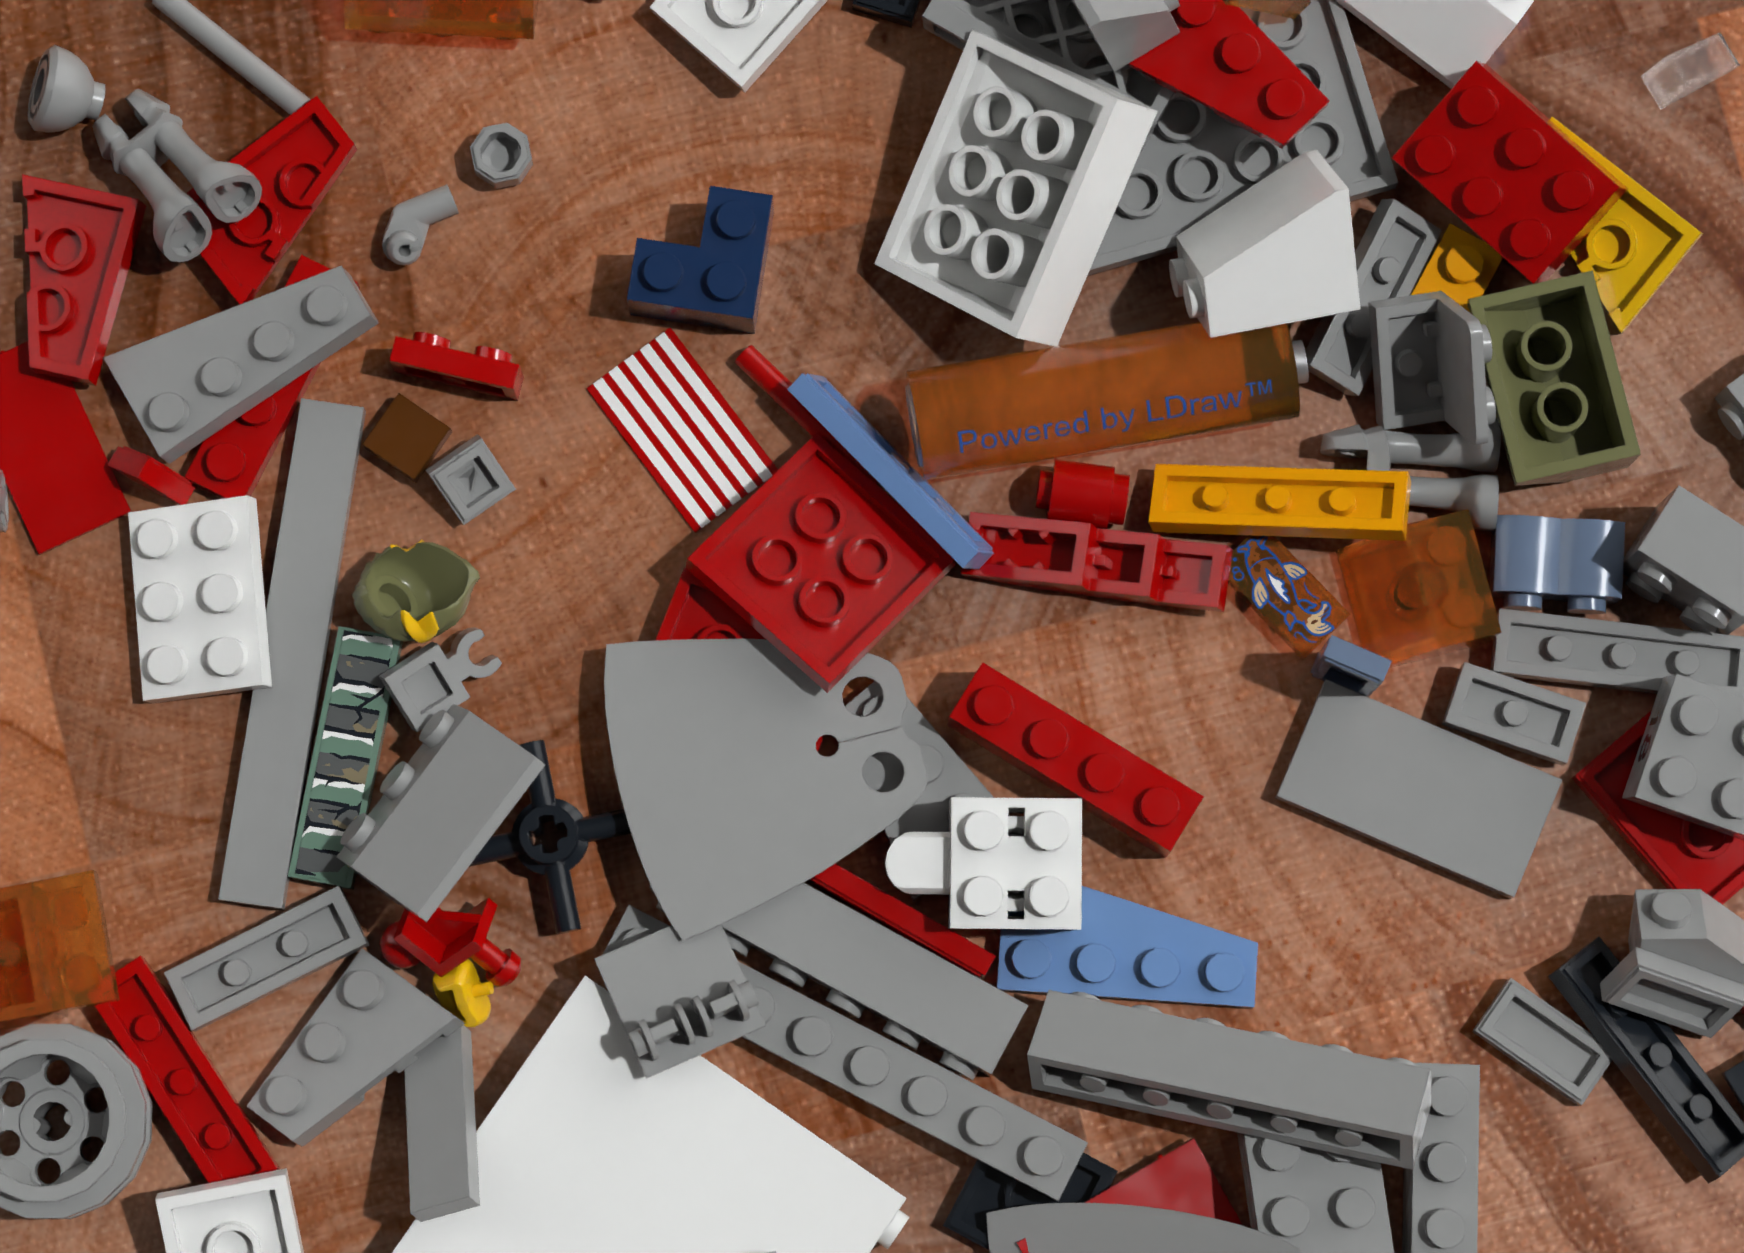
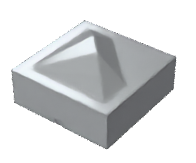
M478 434L425 470L463 525L516 490Z

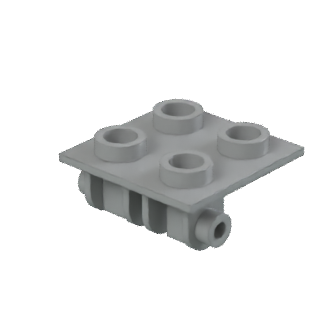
M722 924L684 941L681 940L671 925L594 958L646 1079L766 1027L757 1006L759 1001L750 981H746Z

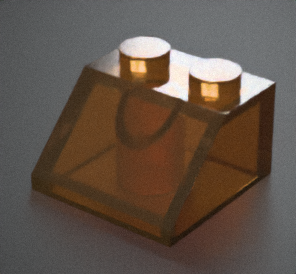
M1468 509L1407 524L1406 541L1365 539L1337 549L1336 554L1361 648L1392 660L1389 668L1489 644L1502 633Z

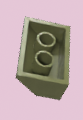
M1593 270L1468 299L1467 304L1470 313L1479 319L1481 324H1485L1490 333L1492 359L1489 363H1485V373L1495 400L1496 416L1515 486L1569 482L1625 469L1641 455Z

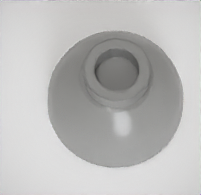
M57 45L50 47L43 53L32 83L28 104V121L34 131L60 132L74 127L85 118L97 120L105 98V84L94 81L88 67L78 56Z

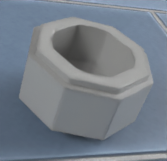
M509 123L483 127L470 146L476 176L496 189L521 184L533 166L527 135Z

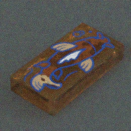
M1249 535L1233 550L1228 584L1303 661L1351 615L1275 536Z

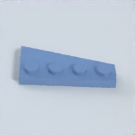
M1082 886L1081 930L1000 929L996 988L1001 991L1047 994L1048 990L1067 994L1085 992L1097 998L1252 1009L1255 1007L1258 943ZM1008 911V916H1024V911Z

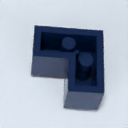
M710 186L700 247L637 238L627 295L630 315L755 334L774 216L773 195Z

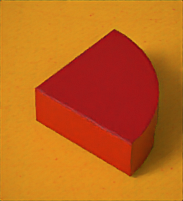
M118 446L107 465L134 482L179 505L187 504L195 490L192 482L153 457L123 446V448Z

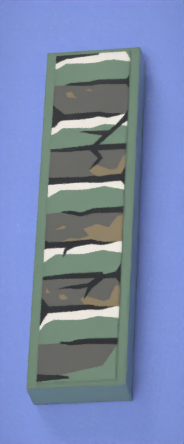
M338 627L288 877L291 879L334 887L340 886L350 890L354 889L357 873L336 857L344 847L340 841L350 823L361 813L369 814L392 700L379 676L399 663L403 641H395L379 633Z

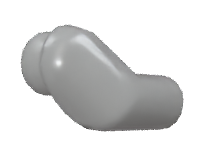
M448 184L403 201L393 208L382 239L383 252L389 260L403 266L417 261L421 255L429 226L459 213Z

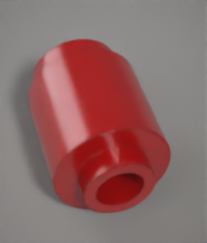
M1054 459L1052 471L1040 470L1035 508L1047 509L1046 519L1091 523L1100 529H1107L1108 524L1123 525L1128 501L1130 475L1115 473V467Z

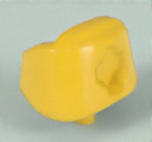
M467 959L443 977L436 973L434 974L433 987L441 1006L463 1021L467 1028L481 1025L488 1019L491 1012V1003L488 995L494 993V986L491 981L481 983L475 966L470 959Z

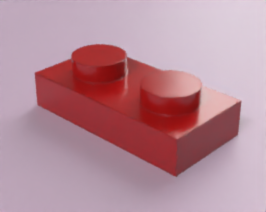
M414 332L412 340L395 336L389 361L396 373L518 401L524 375L519 364L511 363L512 355L510 353L486 346H476L474 354L450 349V340L426 332Z

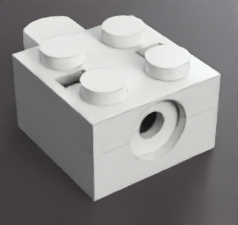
M951 797L949 800V832H907L896 838L886 855L885 867L887 876L894 887L907 894L949 895L948 929L1081 930L1082 798ZM1008 813H1024V816H1008ZM1008 911H1024V916H1008Z

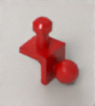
M489 897L467 913L443 911L438 907L427 922L404 908L400 921L389 925L383 932L380 940V949L383 957L389 964L398 968H411L422 962L440 977H443L468 958H471L487 971L485 978L491 981L495 987L511 984L521 971V957L510 948L502 951L486 938L498 906Z

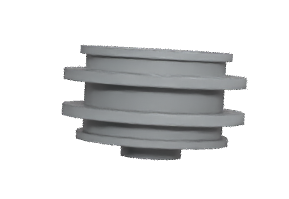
M29 1024L0 1036V1135L6 1131H13L20 1137L21 1142L19 1150L11 1156L3 1155L0 1148V1208L24 1218L73 1219L109 1204L136 1178L152 1141V1101L139 1068L113 1041L72 1024ZM56 1060L64 1061L70 1070L69 1078L61 1085H53L47 1078V1068ZM11 1082L20 1083L25 1090L23 1102L15 1107L8 1106L2 1098ZM100 1087L104 1091L108 1107L103 1112L94 1113L86 1099L91 1090ZM62 1104L68 1109L64 1115V1121L71 1127L63 1138L54 1141L48 1136L52 1125L45 1117L47 1112L53 1107ZM91 1137H98L104 1142V1145L98 1157L93 1162H90L84 1158L82 1148L90 1142ZM47 1158L56 1160L61 1170L59 1178L50 1184L42 1182L37 1173L39 1164Z

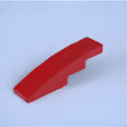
M970 512L968 523L993 548L994 554L980 569L961 568L963 576L1100 598L1224 612L1233 550L1227 545L1169 540L1153 533L1100 529L1091 523Z

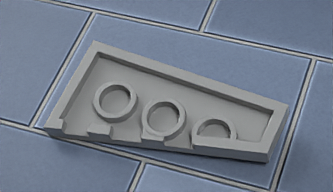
M338 266L103 358L159 457L170 464L379 322L350 273L342 266Z

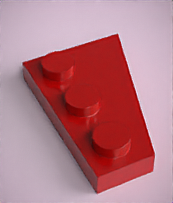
M317 95L228 161L240 164L252 172L262 186L261 199L249 216L238 222L225 223L212 214L197 195L194 188L186 193L204 211L212 227V236L209 244L200 255L239 305L254 299L357 151L354 142Z
M22 174L23 196L27 199L28 229H24L25 252L29 255L31 289L27 292L29 367L37 373L96 386L146 205L136 198Z

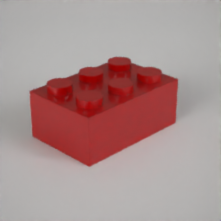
M1475 61L1392 157L1393 160L1533 284L1547 281L1628 190L1625 185L1491 67L1479 61Z

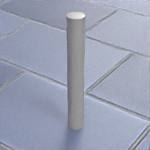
M152 0L153 6L288 114L291 115L311 100L187 0Z

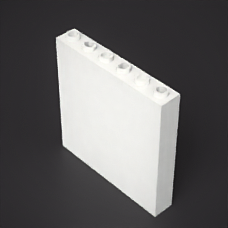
M584 976L476 1131L480 1206L423 1222L416 1218L392 1253H767L776 1251V1253H870L877 1242L888 1249L910 1217L899 1210L907 1199L906 1197L701 1055L646 1079L609 992L587 976Z

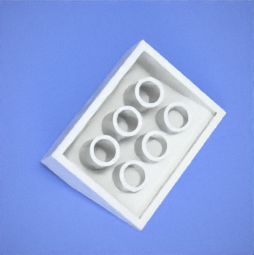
M972 29L874 264L1015 338L1057 347L1158 111L1102 84Z

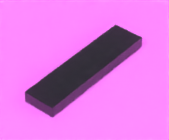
M1599 936L1584 946L1548 977L1709 1184L1721 1177L1744 1157V1122L1667 1023L1602 1001L1600 983L1620 962Z

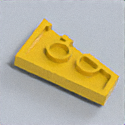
M1551 117L1550 120L1628 188L1623 196L1571 253L1581 273L1593 270L1600 300L1619 331L1624 333L1703 233L1556 118Z

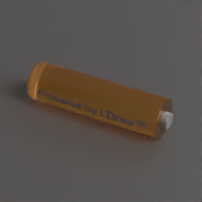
M1198 322L906 371L907 386H905L916 459L918 466L921 467L923 479L927 481L1297 419L1300 414L1299 384L1309 381V371L1302 340H1291L1287 323L1210 338L1202 324Z

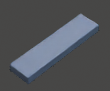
M802 373L787 389L962 568L980 569L994 554L993 548L824 376Z

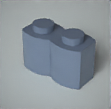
M1497 515L1495 531L1491 532L1489 597L1504 598L1503 608L1511 610H1541L1542 600L1567 602V612L1606 613V604H1616L1622 599L1625 522L1600 519H1560L1529 515Z

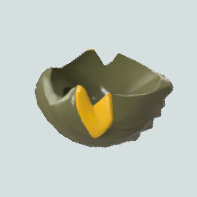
M421 539L408 549L390 544L382 553H376L373 561H369L365 565L360 575V580L354 587L355 591L352 596L358 614L375 631L395 641L425 643L456 625L463 617L469 604L471 593L480 579V575L466 559L460 557L447 547L436 543L424 542Z

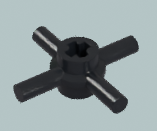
M538 740L523 743L519 746L545 764L528 788L531 804L519 813L513 824L512 832L491 836L470 866L517 857L532 872L545 875L556 934L578 931L582 928L570 870L576 867L583 859L589 842L631 834L624 809L583 817L580 811L572 804L556 799L545 741ZM548 821H554L558 830L567 828V837L558 840V851L553 853H546L543 844L534 846V837L543 834V823Z

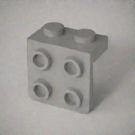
M1442 291L1368 302L1376 423L1379 426L1381 425L1384 430L1445 420L1471 444L1488 443V425L1495 422L1496 407L1493 393L1486 386L1485 363H1489L1492 359V342L1486 325L1481 324L1479 319Z

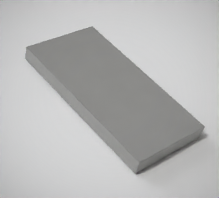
M1326 679L1322 684L1275 799L1512 899L1515 897L1562 779Z

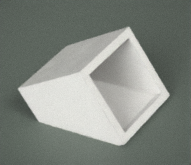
M1318 150L1306 151L1176 236L1178 258L1169 261L1172 288L1176 297H1184L1189 317L1198 318L1210 338L1361 310L1349 188Z

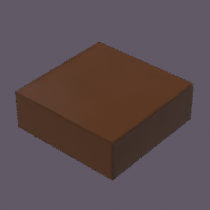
M398 393L362 445L366 450L417 483L452 434V430Z

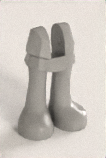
M136 89L126 96L125 100L134 111L143 127L146 126V128L131 140H128L129 137L123 129L115 125L106 114H103L92 126L102 157L106 160H111L114 171L117 174L127 176L149 201L154 211L153 236L159 250L170 261H189L198 256L208 246L212 236L211 223L199 205L183 192L160 166L170 159L190 182L197 195L212 214L225 223L238 222L249 216L261 199L262 186L254 174L240 164L216 161L206 154L184 131L182 119L170 113V105L141 89Z
M1496 416L1494 424L1488 425V443L1473 445L1460 433L1412 434L1384 430L1381 425L1363 430L1358 424L1323 434L1320 453L1333 457L1367 458V470L1390 471L1391 464H1419L1456 467L1478 472H1495L1500 456L1501 431ZM1482 474L1464 478L1410 476V506L1436 508L1458 513L1473 529L1495 531L1499 502V480L1497 475Z

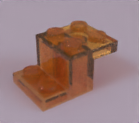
M90 870L0 888V1031L68 1018L69 1010L120 1001L99 878L96 871Z

